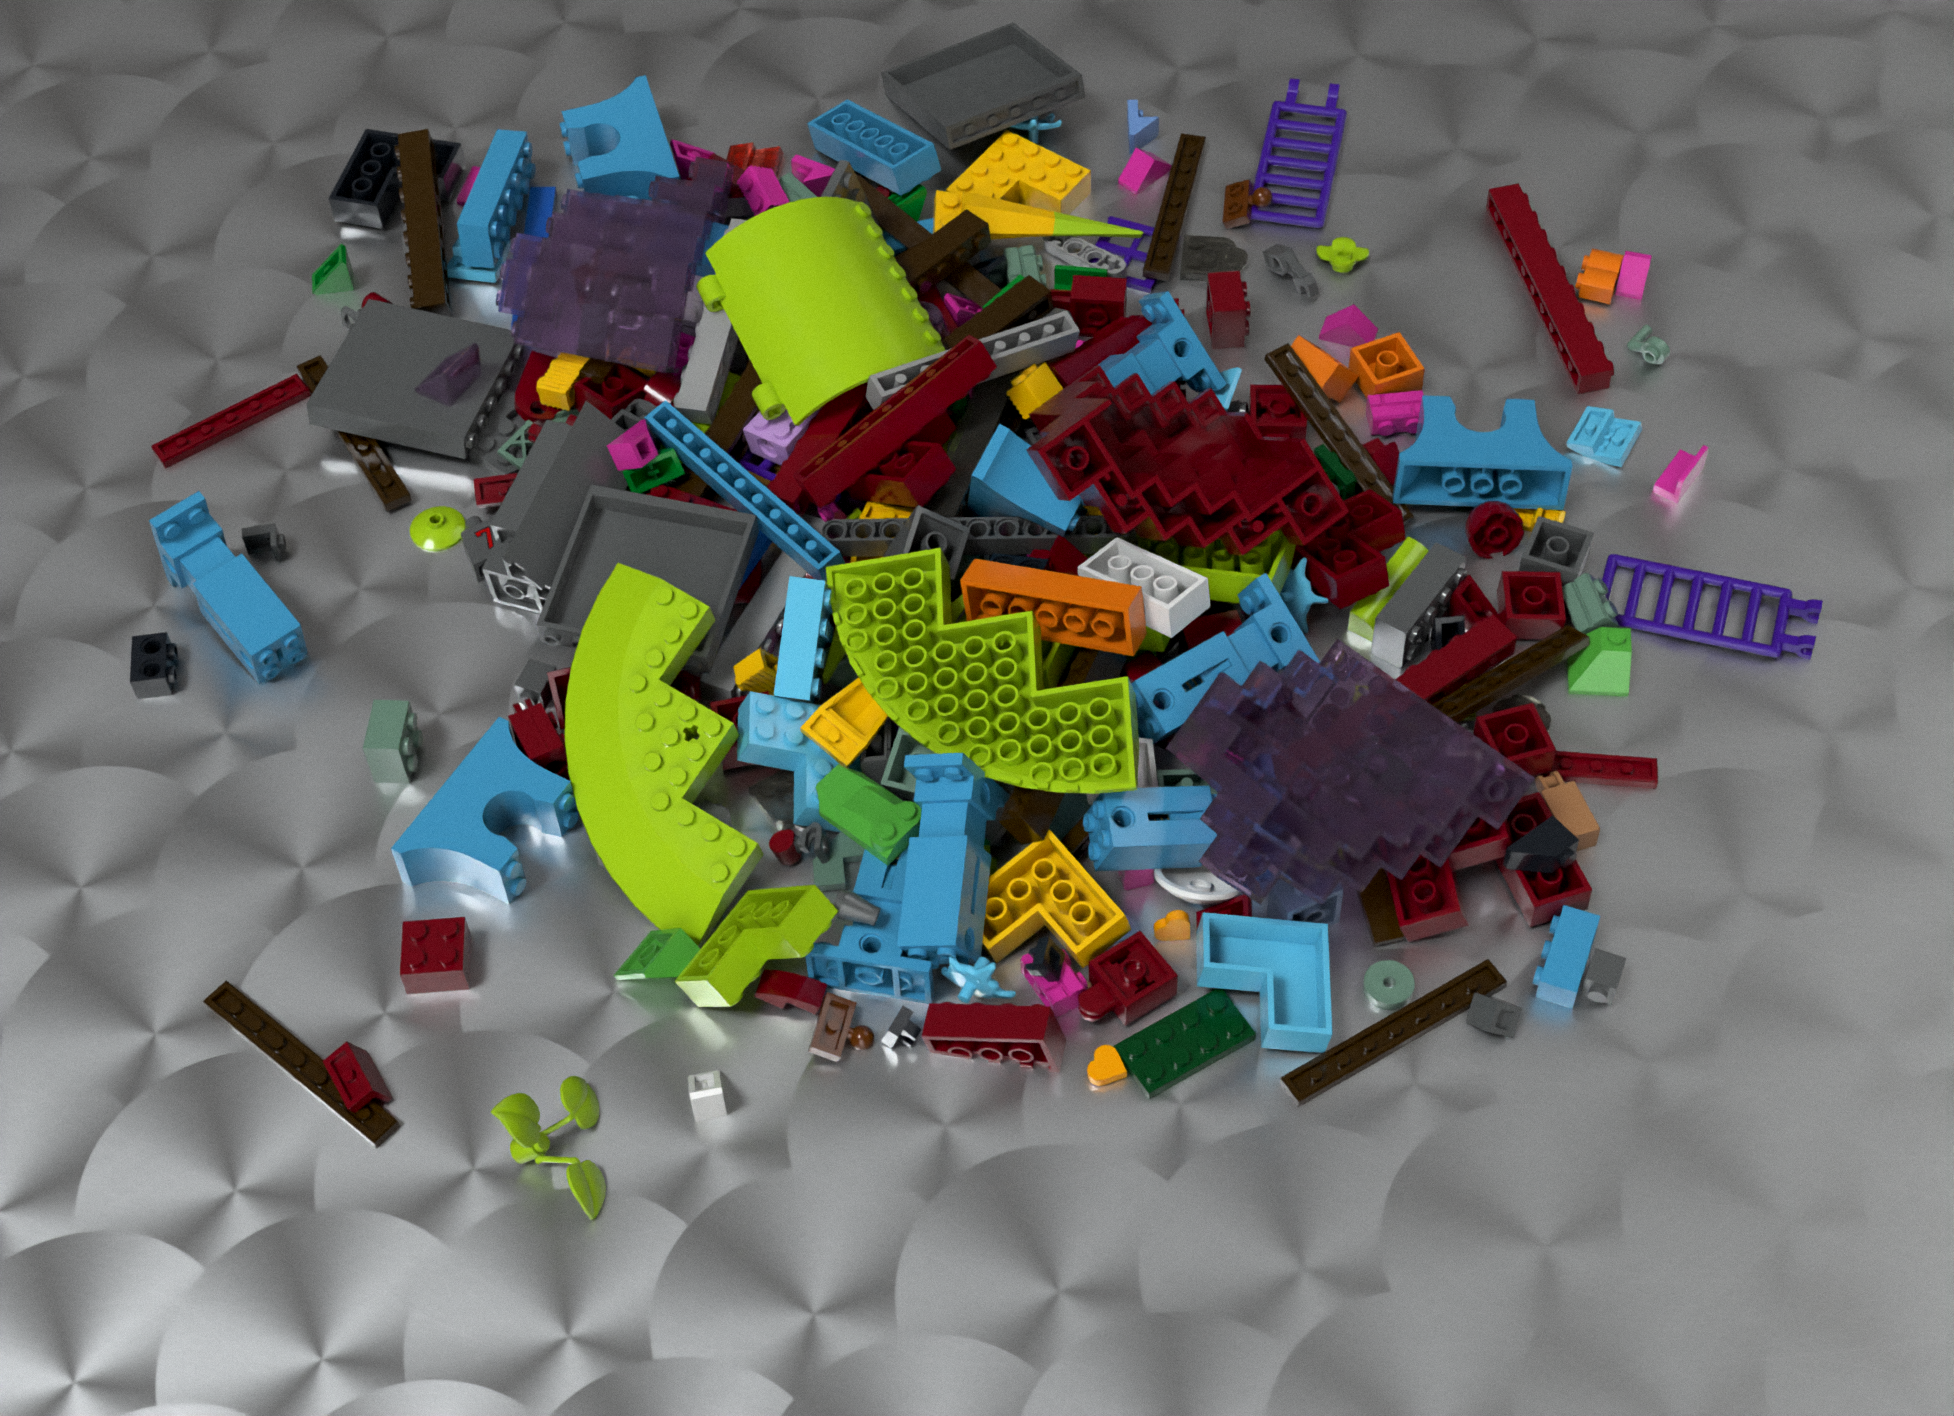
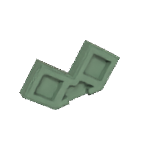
M840 832L831 841L829 861L822 864L818 857L812 861L814 885L821 892L846 889L844 863L861 862L865 849Z

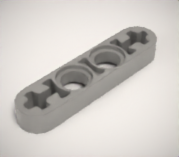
M1076 236L1043 237L1044 248L1049 254L1074 266L1107 269L1108 277H1127L1125 260ZM1072 249H1081L1077 253H1069ZM1094 258L1101 259L1099 262L1096 263L1089 262V260Z

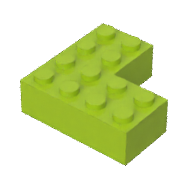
M816 885L748 890L674 982L698 1007L733 1006L741 1000L743 991L748 984L760 976L761 968L767 960L803 958L813 950V943L820 934H823L831 927V920L838 913V910Z

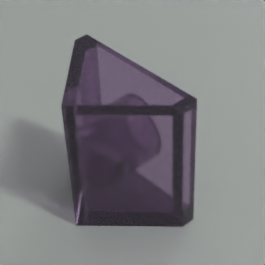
M473 343L446 357L415 388V391L418 394L451 407L481 376L479 346Z

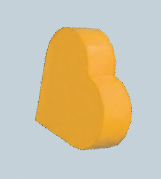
M1174 910L1169 912L1165 918L1157 920L1153 925L1155 938L1160 941L1190 939L1188 913L1182 910Z
M1101 1045L1095 1050L1094 1060L1087 1067V1078L1090 1083L1096 1086H1103L1127 1077V1070L1118 1051L1113 1046Z

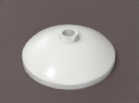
M1208 858L1201 867L1154 869V877L1163 889L1179 899L1193 904L1208 905L1228 901L1241 894L1245 890L1247 883L1245 871L1239 865L1235 866L1234 862L1227 858Z

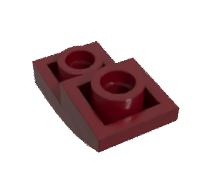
M764 969L754 997L781 1009L784 1008L786 1003H789L816 1015L820 1009L828 984L791 972Z

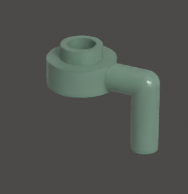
M1645 324L1627 343V347L1629 350L1642 353L1643 358L1647 362L1659 365L1670 355V349L1664 340L1656 336H1651L1643 342L1653 331L1649 325Z

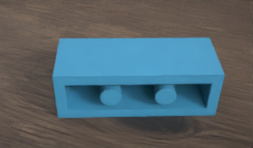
M1563 905L1561 915L1553 916L1549 933L1554 934L1552 942L1545 941L1541 958L1545 959L1546 962L1544 967L1537 966L1532 983L1538 985L1535 998L1573 1009L1596 935L1600 915Z

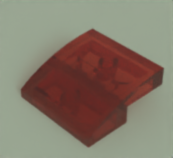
M751 142L731 145L726 160L743 170H746L751 165L753 167H764V169L771 168L777 178L784 153L780 146L757 150L754 143Z

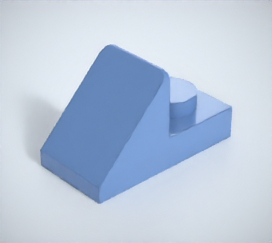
M1127 100L1129 154H1133L1135 148H1143L1158 136L1159 117H1143V110H1138V100Z

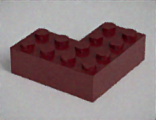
M945 412L943 415L933 418L920 433L912 435L903 442L899 450L888 454L876 468L868 470L859 477L855 485L846 488L853 500L916 507L918 505L923 507L931 501L933 494L949 481V477L956 470V467L941 446L948 441L949 435L956 429L948 414Z
M1371 489L1343 501L1349 513L1306 545L1295 546L1290 569L1294 570L1299 561L1305 557L1307 559L1305 575L1311 581V587L1329 599L1339 609L1351 606L1353 603L1369 595H1374L1389 586L1386 558L1379 552L1392 548L1395 544L1406 540L1402 511Z
M1495 784L1375 818L1399 927L1408 942L1469 926L1455 870L1505 857L1507 847L1513 844L1503 801Z

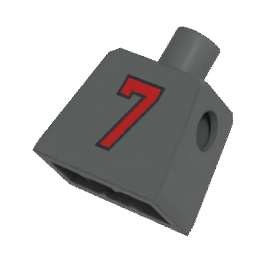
M472 516L465 523L467 530L462 531L460 534L467 558L478 583L486 579L482 568L496 543L490 525L494 517L482 522L480 517Z

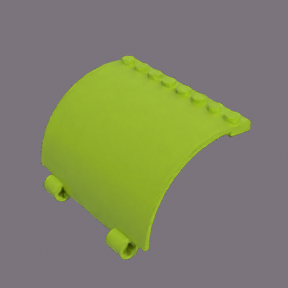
M813 197L789 202L748 219L725 234L705 252L716 274L700 279L696 288L708 311L717 312L722 309L725 310L762 382L752 391V397L763 418L766 420H772L781 416L787 409L794 425L799 426L811 414L829 401L868 382L870 375L946 351L940 341V334L933 328L927 311L919 303L916 291L909 285L905 277V271L898 265L893 256L894 251L887 245L882 236L881 228L871 216L870 208L863 202L839 197Z

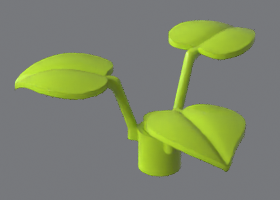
M579 1076L566 1078L560 1087V1097L563 1106L570 1114L539 1132L541 1126L538 1124L540 1111L530 1096L524 1093H516L502 1099L491 1110V1113L502 1122L513 1138L510 1143V1152L513 1159L519 1164H524L535 1159L536 1164L543 1162L570 1163L571 1165L566 1170L568 1184L589 1219L596 1218L606 1196V1183L595 1163L590 1160L580 1162L577 1157L544 1156L550 1147V1141L547 1136L573 1119L584 1130L596 1124L600 1113L599 1102L591 1086L586 1083L585 1079Z

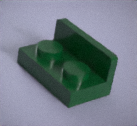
M1324 444L1314 448L1316 458L1330 481L1338 487L1342 500L1345 501L1360 494L1355 487L1357 480L1354 473L1349 469H1345L1340 463L1337 454L1333 451L1330 452Z

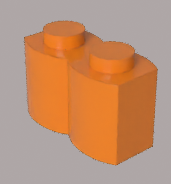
M1592 248L1590 256L1585 255L1582 262L1581 271H1584V273H1579L1575 288L1580 289L1578 297L1610 304L1619 278L1624 255Z

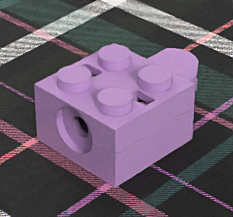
M822 407L811 414L799 426L794 425L787 409L781 416L772 420L764 419L759 411L743 428L751 453L782 465L783 461L788 459L793 452L796 442L807 431L810 421L817 416Z

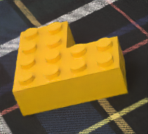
M1006 130L946 189V192L962 194L965 191L1070 215L1091 193V170Z
M1050 829L1044 840L1031 843L989 877L982 947L996 964L1045 925L1082 968L1086 967L1090 960L1102 954L1132 930L1126 915Z

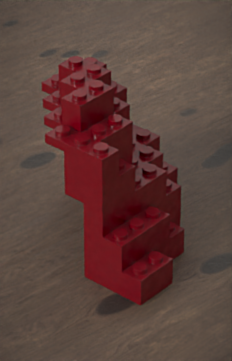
M1096 365L1028 414L1039 430L1042 439L1026 449L1057 499L1071 501L1079 495L1085 506L1098 507L1113 532L1126 534L1134 528L1140 538L1166 541L1173 536L1178 545L1205 548L1220 538L1229 554L1243 556L1279 528L1290 544L1304 546L1349 513L1348 508L1305 438L1263 437L1249 413L1226 412L1212 388H1207L1188 402L1176 382L1170 381L1151 395L1138 373H1133L1113 387L1101 366Z

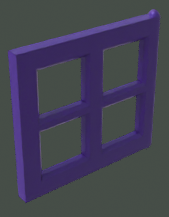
M1113 216L1108 217V224L1144 232L1141 238H1135L1130 248L1109 243L1112 237H1099L1095 246L1114 255L1125 257L1123 260H1125L1127 268L1132 259L1145 263L1147 253L1137 249L1145 235L1152 237L1154 227ZM1100 258L1091 259L1089 262H1099ZM1131 276L1126 277L1128 288L1150 294L1158 280L1153 278L1142 280Z

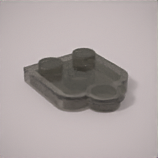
M1184 235L1180 280L1207 282V273L1241 271L1248 262V254L1245 250L1237 248L1235 243L1226 237Z
M782 769L749 787L750 796L774 828L786 830L796 827L800 831L807 828V826L794 824V771Z

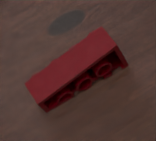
M942 1002L941 1004L929 1003L921 1035L930 1053L971 1059L973 1054H977L981 1058L988 1060V1062L1001 1064L1002 1059L1019 1061L1020 1067L1033 1069L1034 1064L1049 1066L1048 1071L1060 1073L1066 1045V1038L1051 1006L1042 1004L1016 1006L1011 1003H1004L1002 1005H985L979 1002L972 1004H955L952 1002Z

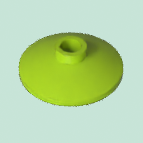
M437 506L426 509L413 519L410 526L411 539L416 546L423 550L443 551L449 549L462 539L460 534L466 530L465 519L460 512L450 507Z

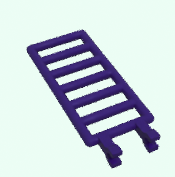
M1290 78L1286 100L1275 101L1272 104L1253 192L1259 187H1264V183L1321 191L1319 199L1272 193L1273 199L1271 203L1317 209L1315 217L1263 211L1253 205L1251 220L1319 229L1325 223L1347 119V111L1336 108L1339 100V84L1330 83L1326 106L1324 107L1296 103L1299 96L1300 79ZM1281 112L1336 118L1335 126L1279 118ZM1277 129L1332 136L1331 144L1280 138L1275 137ZM1276 147L1328 154L1327 162L1276 156L1271 155L1272 148ZM1272 165L1325 173L1323 180L1270 174L1267 173L1268 166Z
M1610 554L1608 556L1602 577L1609 591L1605 594L1607 600L1610 598L1617 566L1634 569L1624 615L1619 614L1615 617L1619 626L1773 658L1779 657L1782 650L1796 653L1801 658L1811 659L1816 636L1802 635L1798 637L1785 634L1789 615L1802 617L1807 622L1817 624L1822 609V600H1797L1792 598L1793 593L1787 588L1618 554ZM1646 572L1663 575L1653 621L1635 617ZM1675 578L1692 581L1682 627L1665 624ZM1704 584L1721 587L1711 633L1694 629ZM1733 589L1750 593L1741 639L1723 635ZM1762 595L1780 599L1771 645L1753 642Z

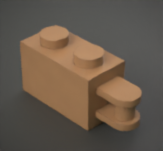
M1558 771L1551 772L1548 777L1537 776L1535 778L1537 790L1540 792L1551 814L1579 839L1577 851L1596 846L1600 827L1575 781L1564 783Z

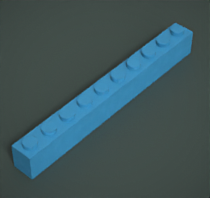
M666 400L644 417L654 438L666 448H674L678 459L738 512L756 515L759 530L814 579L827 582L826 567L845 564L841 552Z

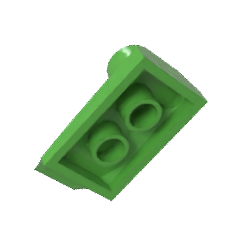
M838 764L817 783L815 788L819 799V815L887 866L909 846V837H919L921 808L912 801L901 800L863 773Z

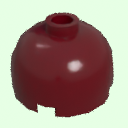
M1487 501L1471 511L1466 520L1465 534L1470 547L1479 557L1492 559L1491 554L1503 552V556L1518 547L1524 537L1523 521L1509 504L1499 501Z

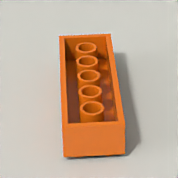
M974 559L960 579L967 621L1033 611L1041 628V640L1129 656L1135 655L1147 635L1141 586L981 559Z

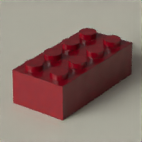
M1540 792L1503 802L1513 843L1552 816ZM1505 857L1495 859L1529 927L1552 921L1554 915L1560 916L1563 905L1583 911L1588 909L1592 888L1576 859L1568 867H1560L1554 873L1511 870L1503 865Z

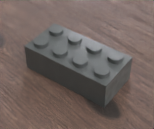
M1437 542L1432 546L1375 618L1371 654L1399 669H1402L1408 660H1414L1423 641L1427 642L1431 638L1434 617H1445L1449 613L1451 594L1467 575L1465 556Z

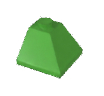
M1599 627L1587 633L1589 645L1567 658L1568 694L1628 697L1632 657L1631 629Z
M682 928L650 931L613 976L617 980L676 978L682 973L700 948Z

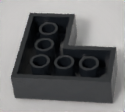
M365 129L328 198L335 221L384 228L400 197L399 188L403 187L397 174V167L401 166L395 153V145H399L397 133ZM433 139L440 200L449 201L466 168L461 143Z

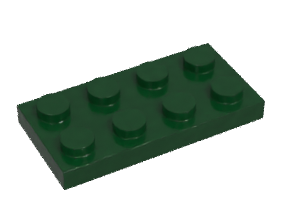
M1216 988L1115 1044L1114 1048L1118 1051L1128 1073L1149 1100L1254 1041L1256 1033L1223 989Z

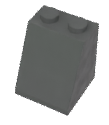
M918 505L886 550L884 557L941 548L950 565L951 583L955 579L970 528Z

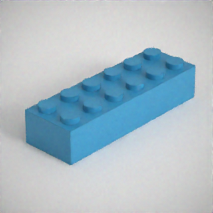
M848 99L807 123L816 150L838 162L840 160L850 162L854 171L899 195L910 192L912 188L923 181L930 180L933 175L941 171L934 143Z
M497 129L457 222L464 266L495 268L498 259L503 256L504 244L509 241L510 229L516 224L517 212L522 209L524 195L528 194L530 180L534 179L536 173L535 164L531 161L533 147L532 143L528 141L527 132Z

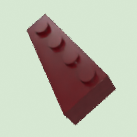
M1131 315L1106 329L1095 338H1090L1083 342L1081 346L1075 348L1074 352L1060 356L1058 359L1046 364L1064 389L1110 355L1125 354L1137 345L1139 340L1136 336L1151 326L1152 322L1148 321L1144 315Z

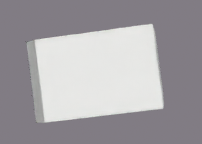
M716 1070L688 1076L689 1095L695 1121L726 1116L727 1111L720 1071Z

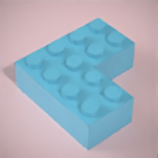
M789 576L774 696L814 704L815 697L820 698L822 680L817 678L819 668H824L826 651L824 650L827 643H832L834 626L830 624V615L833 613L830 603L832 589L827 587L828 584L824 580Z
M750 691L738 708L739 737L737 738V761L794 771V824L808 827L813 822H817L823 830L840 833V830L819 815V799L815 788L817 783L839 763L800 731V727L821 705ZM860 755L848 767L849 769L862 772Z
M1203 912L1196 931L1197 986L1260 992L1261 1048L1324 1053L1333 1035L1328 924Z

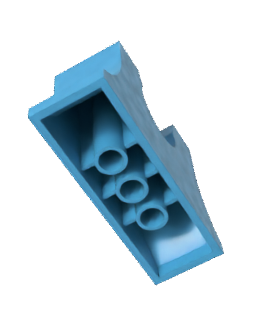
M646 75L636 77L625 90L607 100L562 111L564 122H560L559 125L562 137H567V141L563 142L566 157L571 156L574 166H578L579 173L575 174L578 189L582 188L583 190L578 195L581 207H587L589 217L606 214L607 211H604L603 207L607 204L627 203L628 196H636L638 198L637 204H645L648 209L669 213V210L677 212L680 208L682 212H685L680 177Z
M1422 395L1415 437L1416 441L1408 449L1399 453L1393 489V503L1477 507L1487 501H1499L1509 504L1512 508L1564 510L1572 472V461L1557 452L1543 436L1537 420L1535 400L1506 399L1500 428L1491 432H1476L1465 428L1457 421L1455 417L1456 407L1450 396Z
M999 424L972 473L967 514L973 517H1022L1062 537L1066 536L1067 530L1073 532L1080 516H1085L1088 509L1084 508L1085 504L1080 496H1076L1071 501L1058 500L1026 451L1031 445L1018 437L1009 428Z
M498 717L392 846L391 851L402 882L411 887L434 881L461 883L477 888L510 904L516 896L523 892L527 880L518 849L504 836H499V834L511 826L523 824L534 826L545 834L563 837L568 829L574 827L579 817L571 781L542 768L526 757L514 742L509 721Z

